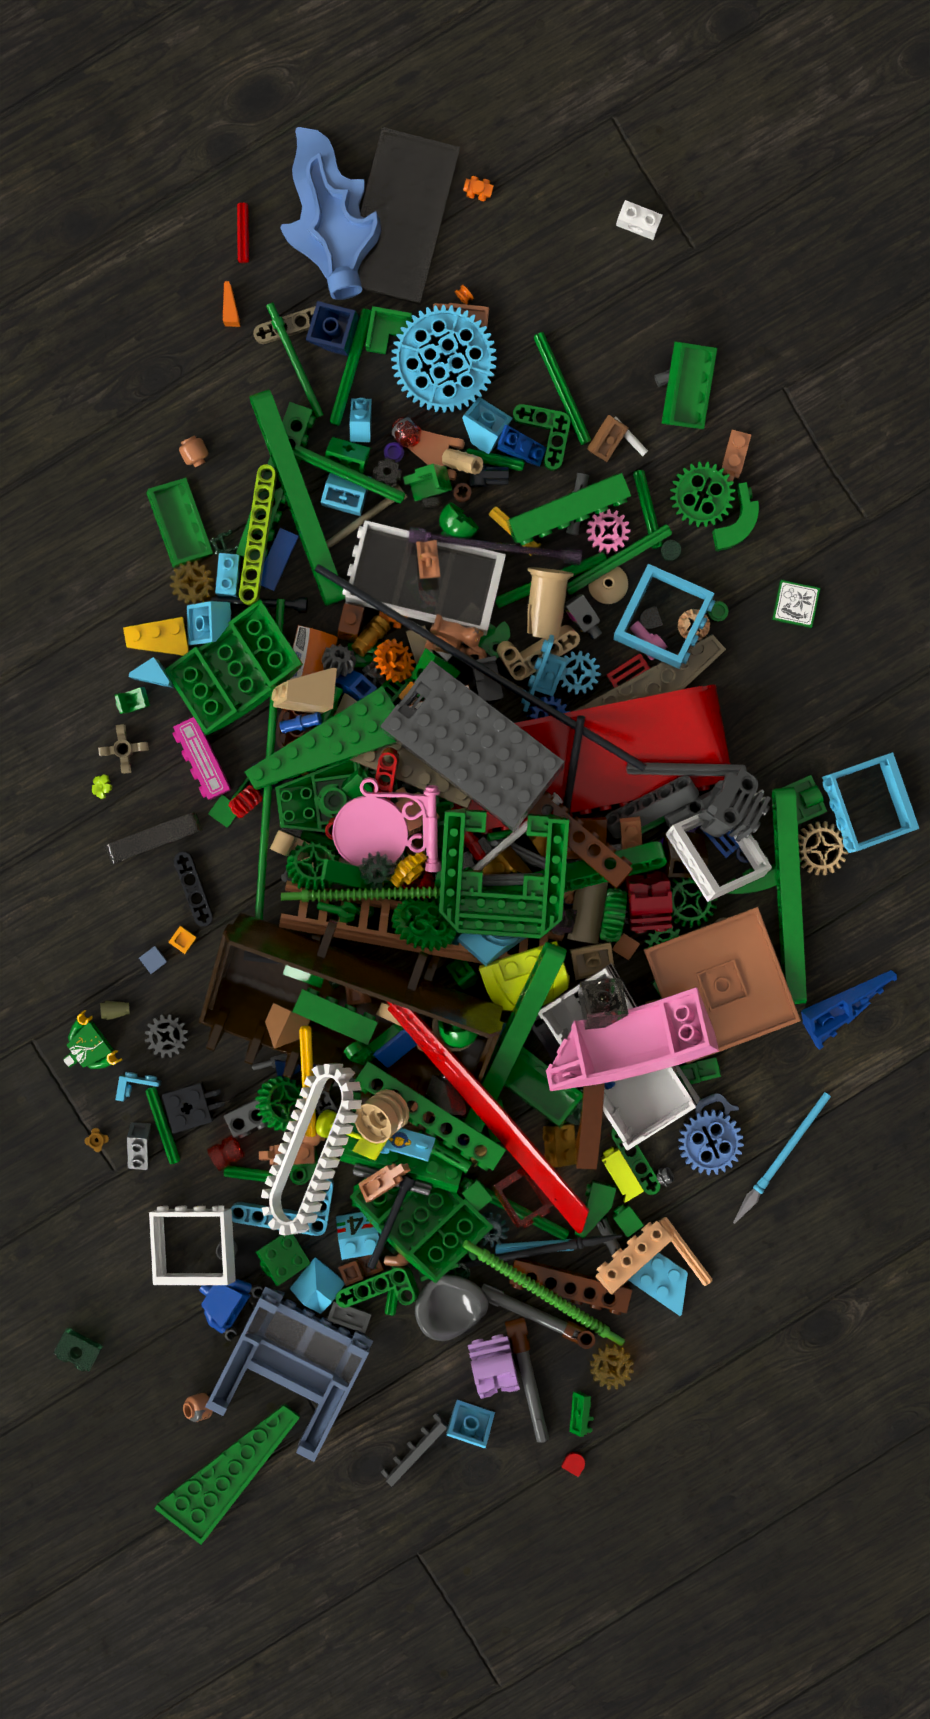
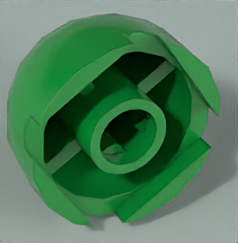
M452 502L446 505L440 513L439 525L443 530L441 534L449 541L451 539L456 541L469 540L474 536L479 527L470 516L468 518L463 513L464 511Z
M438 1020L440 1037L449 1046L464 1048L472 1044L478 1037L476 1033Z

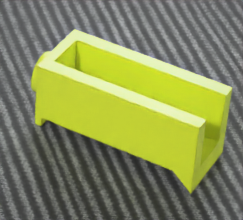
M611 1147L603 1152L604 1156L601 1157V1160L622 1195H624V1203L644 1192L618 1148L614 1149Z

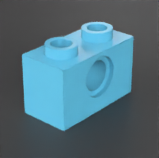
M219 553L215 591L217 596L238 597L242 559L240 555Z

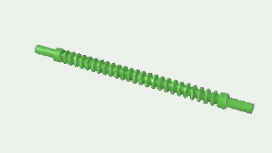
M468 1240L464 1241L463 1247L477 1255L480 1261L486 1262L491 1268L495 1267L496 1271L500 1270L501 1274L504 1273V1276H509V1279H513L514 1282L518 1281V1285H522L523 1288L527 1287L528 1291L531 1290L533 1294L536 1293L537 1297L540 1296L541 1299H545V1302H549L550 1305L554 1304L555 1308L558 1307V1310H563V1313H567L568 1316L576 1319L582 1325L585 1324V1327L594 1330L599 1336L607 1337L619 1346L624 1344L625 1339L612 1332L607 1325L598 1322L593 1316L589 1317L588 1313L585 1314L583 1310L580 1311V1308H576L575 1305L571 1306V1303L567 1302L566 1299L562 1300L561 1296L558 1297V1294L549 1291L544 1285L540 1286L539 1282L535 1283L534 1279L531 1280V1277H526V1274H522L521 1271L517 1272V1268H513L512 1265L508 1266L507 1262L504 1263L502 1259L499 1260L498 1256L495 1257L494 1254H490V1251L487 1249H481Z

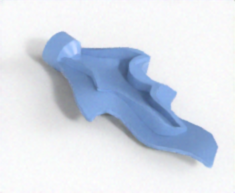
M297 127L295 131L297 151L292 175L302 204L300 220L291 224H282L280 228L288 243L310 258L320 268L327 279L331 298L336 300L352 298L362 291L358 269L362 260L379 239L381 233L380 218L376 211L366 218L361 216L359 204L365 191L364 179L350 180L341 175L337 167L334 149L329 139L318 130Z

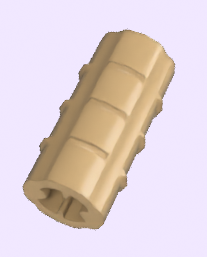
M446 449L442 455L443 465L451 469H457L474 475L482 471L483 460L479 456L454 449Z

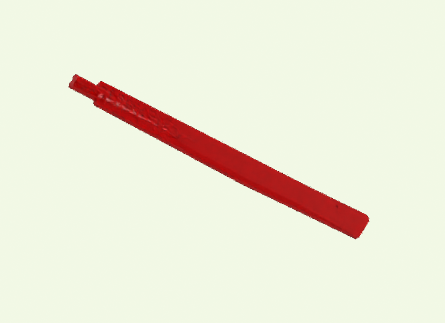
M387 1002L390 1005L388 1007L389 1012L529 1174L577 1233H582L589 1214V1209L499 1103L417 1013Z

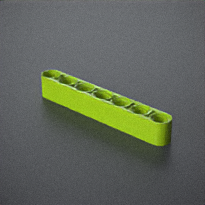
M268 464L260 466L257 471L239 589L241 601L248 606H251L259 599L277 474L274 468ZM265 471L272 472V477L268 480L262 478V474ZM261 491L269 492V497L266 500L259 498ZM263 510L266 512V517L263 520L256 519L258 511ZM260 530L263 532V537L260 540L253 539L255 531ZM255 550L259 551V559L251 560V552ZM252 570L256 571L257 578L254 580H248V572ZM251 590L254 592V598L247 601L244 599V594L246 591Z

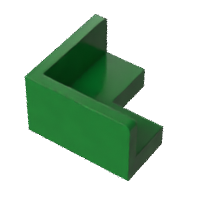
M372 306L365 345L366 351L386 355L389 335H403L401 327L408 328L406 321L412 323V313Z
M430 464L415 469L414 474L403 477L405 485L411 486L415 501L452 490L447 467Z

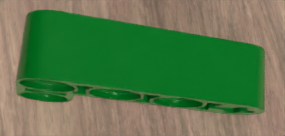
M407 1266L396 1267L340 1290L336 1294V1303L340 1307L346 1308L394 1289L398 1301L402 1305H410L417 1300L420 1292L411 1269ZM398 1271H402L404 1273V1281L398 1278ZM380 1278L385 1279L387 1283L386 1288L381 1287L379 1283ZM362 1285L368 1288V1295L362 1293ZM406 1290L412 1293L411 1300L405 1297ZM354 1293V1297L345 1300V1295Z

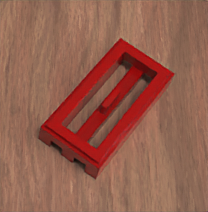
M640 653L606 676L615 688L618 686L617 682L643 666L645 670L642 672L650 669ZM639 659L641 663L613 679V675Z

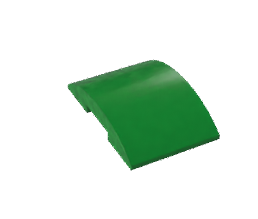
M261 599L229 621V626L216 642L205 643L199 648L194 647L164 670L205 735L227 726L256 708L272 695L276 686L290 680L303 665Z
M395 1186L373 1201L366 1202L359 1187L350 1198L381 1234L400 1188ZM432 1187L429 1195L407 1191L387 1241L416 1269L437 1283L469 1252V1250L463 1247L465 1240L476 1245L494 1227L466 1199L463 1200L457 1193Z

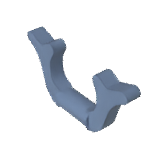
M714 1093L699 1100L695 1113L698 1112L702 1116V1108L716 1101L722 1102L726 1115L730 1111L739 1110V1107L730 1104L723 1095Z

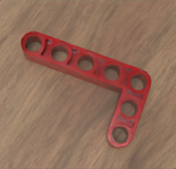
M388 747L384 749L379 757L375 777L379 784L377 792H393L399 762V753L394 748ZM384 756H392L394 762H386ZM381 775H388L391 781L384 782L381 779ZM387 797L392 802V797ZM336 817L331 818L325 828L327 837L332 840L333 830L331 825L334 824Z

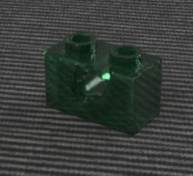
M67 1328L54 1354L61 1361H69L75 1364V1368L84 1372L87 1370L89 1372L103 1346ZM79 1347L82 1350V1355H75L73 1348Z

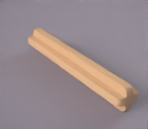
M662 1218L659 1224L673 1238L671 1242L702 1284L706 1286L711 1283V1276L668 1218Z

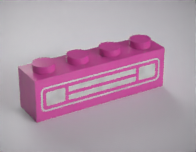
M192 717L174 726L175 732L172 734L176 742H181L183 746L182 755L185 761H190L193 767L190 771L194 779H198L201 784L199 790L203 798L207 797L208 800H212L232 790L206 735L195 718Z

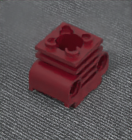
M661 871L647 874V879H644L643 874L628 876L624 880V887L627 892V921L631 931L645 933L647 930L655 929V931L663 932L667 928H672L670 921L672 920L670 914L672 913V891L669 878Z

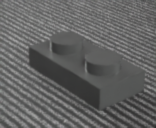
M334 1300L327 1321L365 1333L372 1313L353 1306L340 1307L336 1300Z

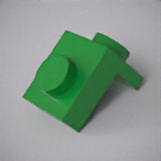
M145 687L115 694L116 706L120 714L132 713L150 706Z

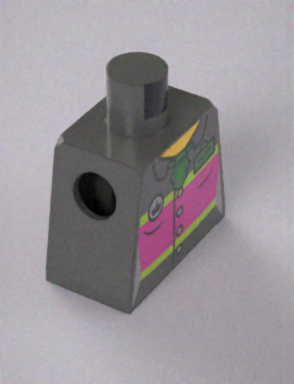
M576 594L565 602L564 610L580 632L584 633L587 631L592 640L602 634L597 626L600 619L583 594ZM585 615H587L588 621L586 623L583 622V617Z

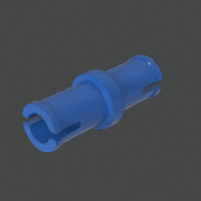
M319 712L306 716L297 715L294 719L280 721V729L283 734L296 730L304 731L308 727L322 724V717Z

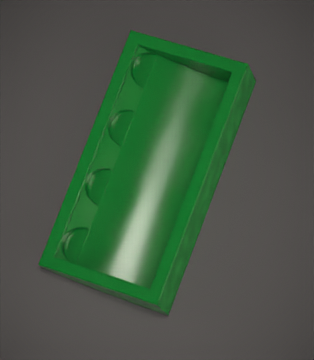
M674 342L662 417L663 424L704 429L717 348Z
M183 478L149 488L146 494L173 568L213 554L187 479Z
M522 1047L504 1085L560 1129L583 1099V1093L576 1088L550 1091L546 1073L548 1066Z

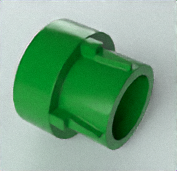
M340 784L325 786L317 797L318 807L327 817H336L340 809L352 800L341 790L342 785ZM332 795L340 797L341 802L337 807H333L329 803Z

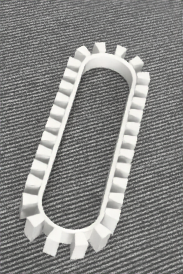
M328 1063L318 1065L312 1069L315 1076L306 1077L304 1084L309 1087L301 1089L299 1095L304 1098L297 1100L295 1106L299 1110H293L291 1118L296 1121H289L286 1128L292 1132L284 1133L282 1140L287 1143H280L278 1151L283 1154H276L273 1162L278 1165L271 1166L269 1173L273 1174V1176H267L265 1184L272 1188L262 1189L261 1198L269 1199L270 1207H262L263 1216L273 1215L274 1218H272L268 1225L272 1230L280 1229V1235L305 1233L310 1229L307 1223H314L318 1215L313 1212H319L322 1204L318 1201H324L327 1194L322 1190L329 1189L331 1182L327 1179L333 1178L335 1170L331 1168L338 1166L340 1159L336 1157L342 1156L344 1148L340 1147V1145H346L349 1137L343 1134H351L354 1126L348 1123H355L358 1117L357 1114L350 1112V1110L361 1109L362 1100L353 1099V1091L361 1090L360 1082H349L355 1073L351 1068H343V1064ZM333 1078L341 1090V1105L297 1216L290 1220L282 1209V1191L323 1087L328 1079Z

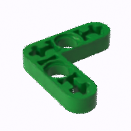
M525 404L517 405L513 410V418L517 423L550 430L544 464L550 471L558 470L563 462L570 427V417L560 411ZM524 409L525 414L531 415V411H535L533 422L529 421V416H524L523 419H520L516 412ZM538 413H545L547 415L545 423L537 422L536 415ZM563 417L567 424H563L561 432H553V429L558 430L559 425L555 421ZM553 437H561L563 444L560 447H555L551 442ZM549 449L562 451L561 454L557 452L556 460L559 463H555V466H550L551 462L548 461V459H552L553 452H549Z
M393 1024L369 1045L356 1041L346 1047L344 1053L350 1061L366 1065L367 1061L371 1062L376 1058L373 1054L404 1028Z

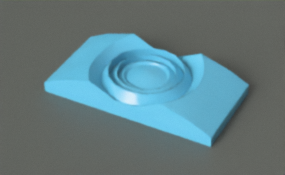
M462 933L457 941L483 965L487 966L526 938Z

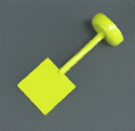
M325 1110L319 1115L315 1126L316 1133L319 1136L328 1138L337 1115L336 1112ZM355 1132L346 1134L358 1139L357 1144L352 1150L353 1152L376 1161L388 1141L376 1144L369 1142L362 1135Z

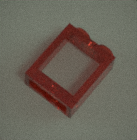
M523 1167L491 1187L517 1228L523 1226L525 1229L534 1223V1217L539 1215L542 1218L551 1212L549 1208L553 1206V1203ZM525 1176L544 1206L520 1220L502 1190Z

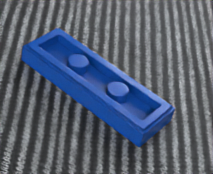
M282 528L279 529L264 563L261 586L275 592L299 536Z

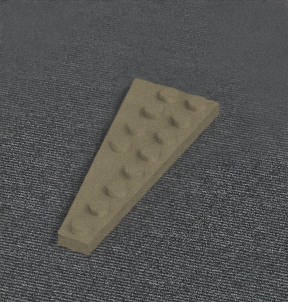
M709 635L697 642L694 647L690 646L688 650L690 657L686 664L682 663L680 669L661 662L574 711L682 690L726 649L714 635Z

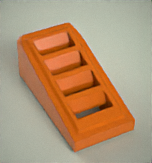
M225 281L223 323L225 326L240 327L233 290L230 282Z

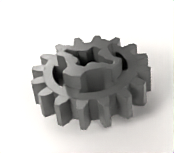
M162 1014L160 1015V1020L155 1017L153 1019L155 1024L149 1023L147 1026L150 1030L145 1031V1034L149 1035L145 1042L151 1043L148 1049L154 1048V1055L161 1052V1058H164L166 1053H168L170 1058L173 1057V1052L180 1054L179 1048L184 1049L186 1047L183 1041L189 1040V1038L184 1037V1034L189 1032L182 1028L185 1026V1022L179 1024L180 1018L177 1017L173 1020L172 1014H169L168 1018H165V1015ZM161 1023H170L165 1028L158 1026ZM176 1028L179 1030L180 1039L176 1036ZM169 1031L171 1039L164 1040L162 1032L166 1033ZM154 1034H156L158 1038L157 1044L154 1040ZM167 1044L175 1046L172 1049H163Z

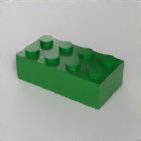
M310 987L307 990L302 989L292 1012L366 1045L369 1044L378 1024L375 1021L376 1016L364 1012L363 1015L356 1012L358 1008L349 1004H345V1007L337 1004L339 1000L331 996H327L325 999L319 996V991Z

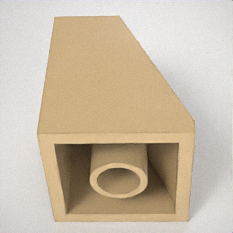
M330 668L294 678L276 686L272 692L273 707L312 714L316 712L322 714L333 709L337 668Z

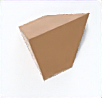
M273 1003L265 1023L274 1049L300 1039V1027L308 1026L310 1019Z

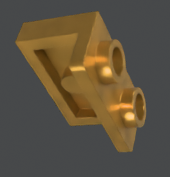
M564 1124L560 1129L557 1126H543L545 1159L551 1166L563 1167L576 1164L574 1124Z

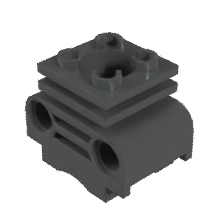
M741 768L737 775L729 772L724 780L718 781L711 791L709 802L701 809L698 817L702 818L704 822L700 829L715 838L722 837L728 831H730L728 836L732 838L739 832L735 839L739 842L744 837L748 838L751 832L755 833L761 824L759 819L762 814L765 815L769 810L770 806L768 803L771 798L767 796L760 801L764 795L762 792L754 796L758 789V781Z

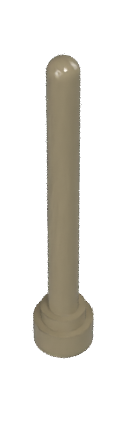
M396 485L395 487H393V488H395V489L400 490V491L403 492V490L401 489V487H400L399 485ZM385 498L328 539L326 541L328 549L358 529L359 526H362L364 521H369L395 501Z

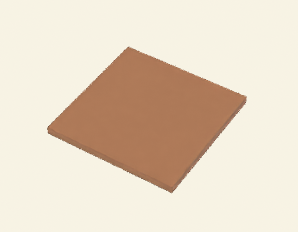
M758 907L644 949L662 999L698 988L715 1032L718 1052L801 1021ZM706 1055V1056H703V1057H700V1058H697V1059L688 1061V1062H686V1064L691 1063V1062H694V1061L699 1060V1059H702V1058L707 1057V1056H709V1055Z

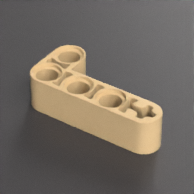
M569 625L560 627L558 639H554L553 642L555 647L550 653L562 656L579 644V634ZM542 638L520 653L511 642L503 641L497 647V654L511 676L516 680H523L536 672L537 669H534L536 660L531 661V658L534 655L542 657L543 652L541 648L544 640L548 641V638ZM508 649H512L509 655L504 656V653ZM518 665H521L520 670L514 672V668Z

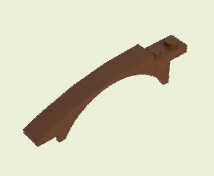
M585 1004L584 1019L605 1015L606 1005ZM605 1083L583 1086L581 1119L575 1141V1148H577L576 1169H597Z

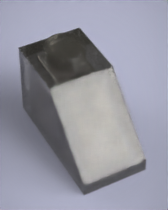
M442 1073L441 1075H432L425 1097L450 1115H465L464 1099Z

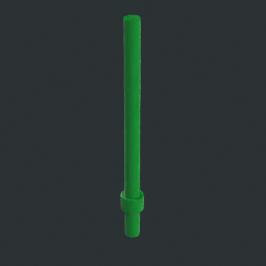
M270 303L266 307L272 318L271 323L274 329L278 331L316 418L321 417L324 414L285 330V322L279 316L274 303Z

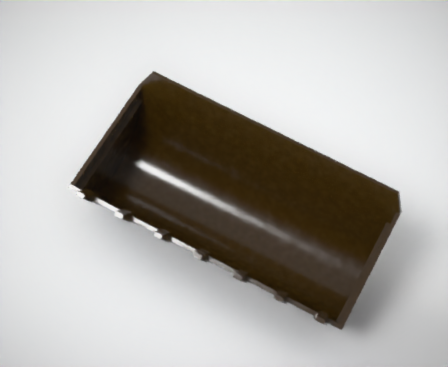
M242 912L233 924L228 923L224 929L199 1023L212 1027L207 1049L214 1051L225 1032L249 1040L245 1063L252 1065L263 1046L274 1049L265 1023L273 1003L293 1011L302 989L307 990L310 987L319 991V996L325 999L327 996H331L339 1000L337 1004L345 1007V1004H347L346 986L368 994L371 998V1003L351 1005L358 1008L356 1012L363 1015L364 1012L376 1016L375 1021L378 1024L369 1044L395 1024L376 1015L381 1002H390L415 1011L431 1030L434 1018L478 1034L476 1040L468 1048L461 1051H452V1053L481 1083L502 1030L503 1022L500 1021L503 1007L433 982L432 979L440 956L432 955L425 977L422 978L420 976L428 956L425 952L420 951L411 974L333 946L331 942L338 921L329 920L330 912H327L326 922H328L324 936L313 934L312 938ZM244 950L282 964L243 960ZM287 965L323 978L322 987L319 988L283 975L285 966ZM310 1020L308 1026L311 1027L313 1064H343V1068L352 1069L355 1073L352 1078L357 1079L365 1065L350 1061L344 1053L345 1048L357 1040ZM300 1039L274 1049L287 1054L283 1073L284 1077L291 1079L301 1061ZM417 1046L390 1067L384 1066L377 1058L371 1061V1063L452 1115L467 1118L471 1106L423 1051L419 1050ZM333 1078L326 1081L323 1091H330L335 1082ZM376 1078L372 1080L371 1085L376 1090L377 1087H383V1081ZM393 1089V1090H392V1091H395L396 1093H398L399 1095H401L398 1090H396V1089ZM369 1091L366 1094L362 1092L361 1104L369 1100L373 1094ZM413 1100L407 1102L409 1111L415 1102ZM449 1123L441 1125L440 1130L442 1133L445 1132Z

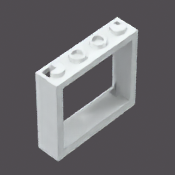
M699 814L672 825L666 833L667 838L707 902L765 876L772 868L768 858L761 851L758 842L750 834L748 838L744 837L739 842H736L755 871L719 887L685 833L703 824L704 820L698 817Z
M203 1205L194 1206L193 1209H187V1206H176L175 1209H169V1206H158L157 1210L149 1212L153 1285H229L236 1281L232 1209H224L223 1205L212 1206V1209H206V1206ZM220 1216L223 1273H167L164 1217Z

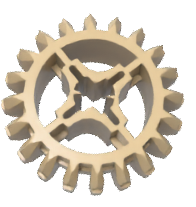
M819 821L815 822V828L812 824H808L809 831L802 828L801 832L804 836L798 835V839L801 840V843H799L800 859L804 860L801 868L809 865L807 872L811 873L815 868V875H819L820 869L823 875H827V869L834 873L835 869L833 866L840 869L841 865L838 861H846L841 855L848 854V851L843 850V836H838L841 831L837 829L834 832L835 824H831L828 829V822L826 821L823 822L822 827ZM822 832L831 835L835 843L828 844L824 836H822ZM816 833L814 845L806 847L809 837ZM819 843L825 847L830 846V848H826L823 851V854H821V851L812 850L817 848ZM836 849L835 857L832 861L826 863L828 852ZM807 853L816 854L818 860H820V865L813 863L808 858Z

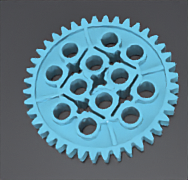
M435 305L434 312H431L427 307L425 315L422 311H419V318L412 315L413 323L406 321L408 328L401 327L403 335H396L400 342L396 341L393 343L398 347V349L392 350V353L397 355V357L391 358V361L397 362L396 365L392 366V369L398 370L394 377L401 378L397 382L398 385L404 384L401 391L408 390L409 392L406 397L414 396L413 403L420 400L421 408L427 404L428 411L432 406H434L435 412H438L440 407H442L443 413H446L447 407L450 408L451 412H454V406L462 410L461 404L464 403L466 407H469V400L474 403L476 402L475 395L480 398L482 397L480 390L487 391L484 384H491L488 377H494V373L490 369H496V365L491 364V362L497 360V357L491 356V354L496 352V349L490 348L494 341L487 340L491 337V333L484 334L487 327L480 328L479 326L482 321L474 322L476 316L472 315L469 318L468 310L461 314V307L454 312L453 305L450 306L448 311L445 305H442L441 311H439ZM436 322L444 323L445 328L442 332L434 331L433 327ZM467 330L472 333V338L469 341L461 339L460 336L463 331ZM420 331H424L427 334V338L423 342L416 340V334ZM454 335H456L460 345H462L463 347L467 346V349L465 350V355L470 365L467 363L462 353L456 352L459 348ZM432 336H435V338H440V340L438 341V346H435L434 344H429V342L432 341ZM446 340H451L454 343V347L450 351H446L443 348V343ZM432 349L436 352V357L433 360L425 358L427 350ZM479 349L481 351L480 358L472 359L470 357L471 350ZM418 354L421 355L424 363H426L427 366H432L429 370L430 375L434 381V384L432 383L429 375L426 374V372H421V370L423 369V364ZM444 354L445 357H450L447 359V364L439 363L440 355ZM456 358H460L463 361V366L460 369H455L452 366V361ZM410 359L418 361V366L414 370L407 367ZM439 367L445 370L443 378H436L434 376V371ZM451 372L460 374L455 383L452 380L446 381L450 377L449 373ZM469 376L472 378L473 382L470 387L462 386L461 380L463 377ZM420 377H425L428 381L424 388H419L416 384L417 379ZM446 386H452L455 389L454 394L450 397L445 396L443 393Z

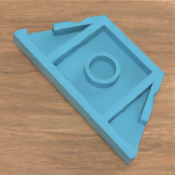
M659 1252L628 1281L679 1316L682 1315L688 1272Z

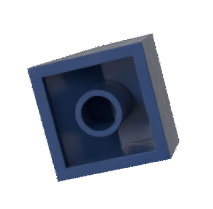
M317 301L306 340L330 352L349 356L360 317L355 310Z

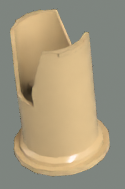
M528 567L532 580L528 604L527 633L532 634L534 637L548 639L551 634L554 635V639H558L564 613L567 582L570 577H573L574 573L555 569Z

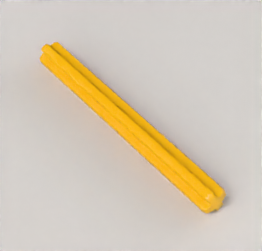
M301 1026L299 1030L302 1088L309 1087L304 1084L306 1077L314 1076L312 1071L313 1053L310 1026ZM314 1110L305 1133L306 1137L316 1136V1110Z

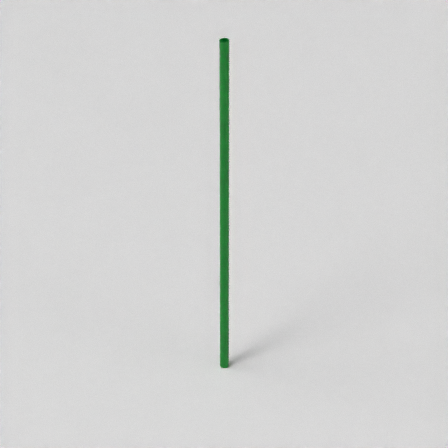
M277 599L275 622L283 632L285 600ZM272 695L270 696L266 758L275 751L277 708L273 707ZM272 785L264 787L255 908V917L263 920Z

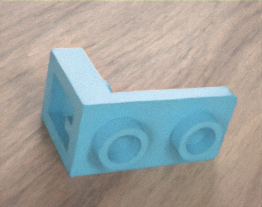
M125 1072V1075L119 1076L116 1100L125 1101L127 1097H130L132 1085H129V1082L159 1087L162 1081L157 1080L156 1076L145 1075V1078L137 1077V1073Z

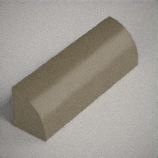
M608 882L575 891L567 939L598 944Z

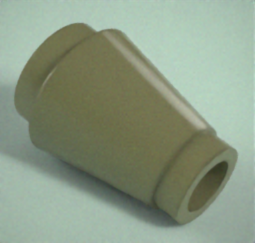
M105 1001V1003H100L101 1019L110 1020L130 1014L129 1002Z

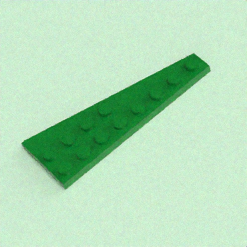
M381 686L244 772L254 789L258 790L276 784L279 781L291 777L294 778L309 771H315L327 765L331 766L355 758L358 755L370 751L373 752L388 745H394L397 742L386 735L380 726L395 708V705L384 687Z

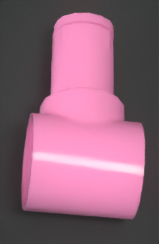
M639 621L630 627V630L636 637L662 649L667 648L665 642L657 634H650ZM647 655V657H648L650 660L655 659V658H653V657Z

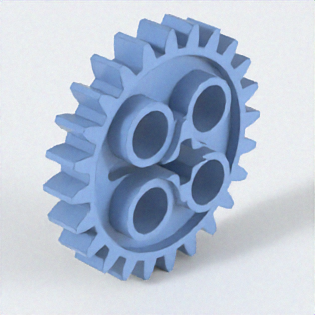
M704 1109L702 1116L696 1112V1119L689 1116L691 1123H683L686 1130L679 1131L684 1136L678 1138V1141L683 1143L678 1148L679 1150H685L680 1155L681 1157H688L685 1160L686 1164L693 1162L691 1165L693 1170L698 1166L699 1173L706 1169L707 1175H710L711 1170L718 1175V1169L721 1168L723 1172H726V1165L732 1168L731 1161L738 1162L735 1155L742 1154L738 1147H742L744 1144L738 1142V1140L742 1139L743 1135L737 1134L741 1128L734 1127L737 1123L735 1120L729 1122L730 1115L727 1114L723 1118L722 1111H719L716 1115L714 1109L711 1110L710 1114ZM719 1124L720 1131L718 1133H711L712 1125ZM703 1126L706 1127L709 1136L714 1140L713 1144L719 1154V1158L715 1157L711 1146L707 1144L708 1139L702 1129ZM695 1133L702 1134V1139L699 1142L692 1140ZM723 1142L729 1143V1148L726 1151L719 1150V1146ZM704 1151L711 1152V1156L707 1160L701 1159V1154Z

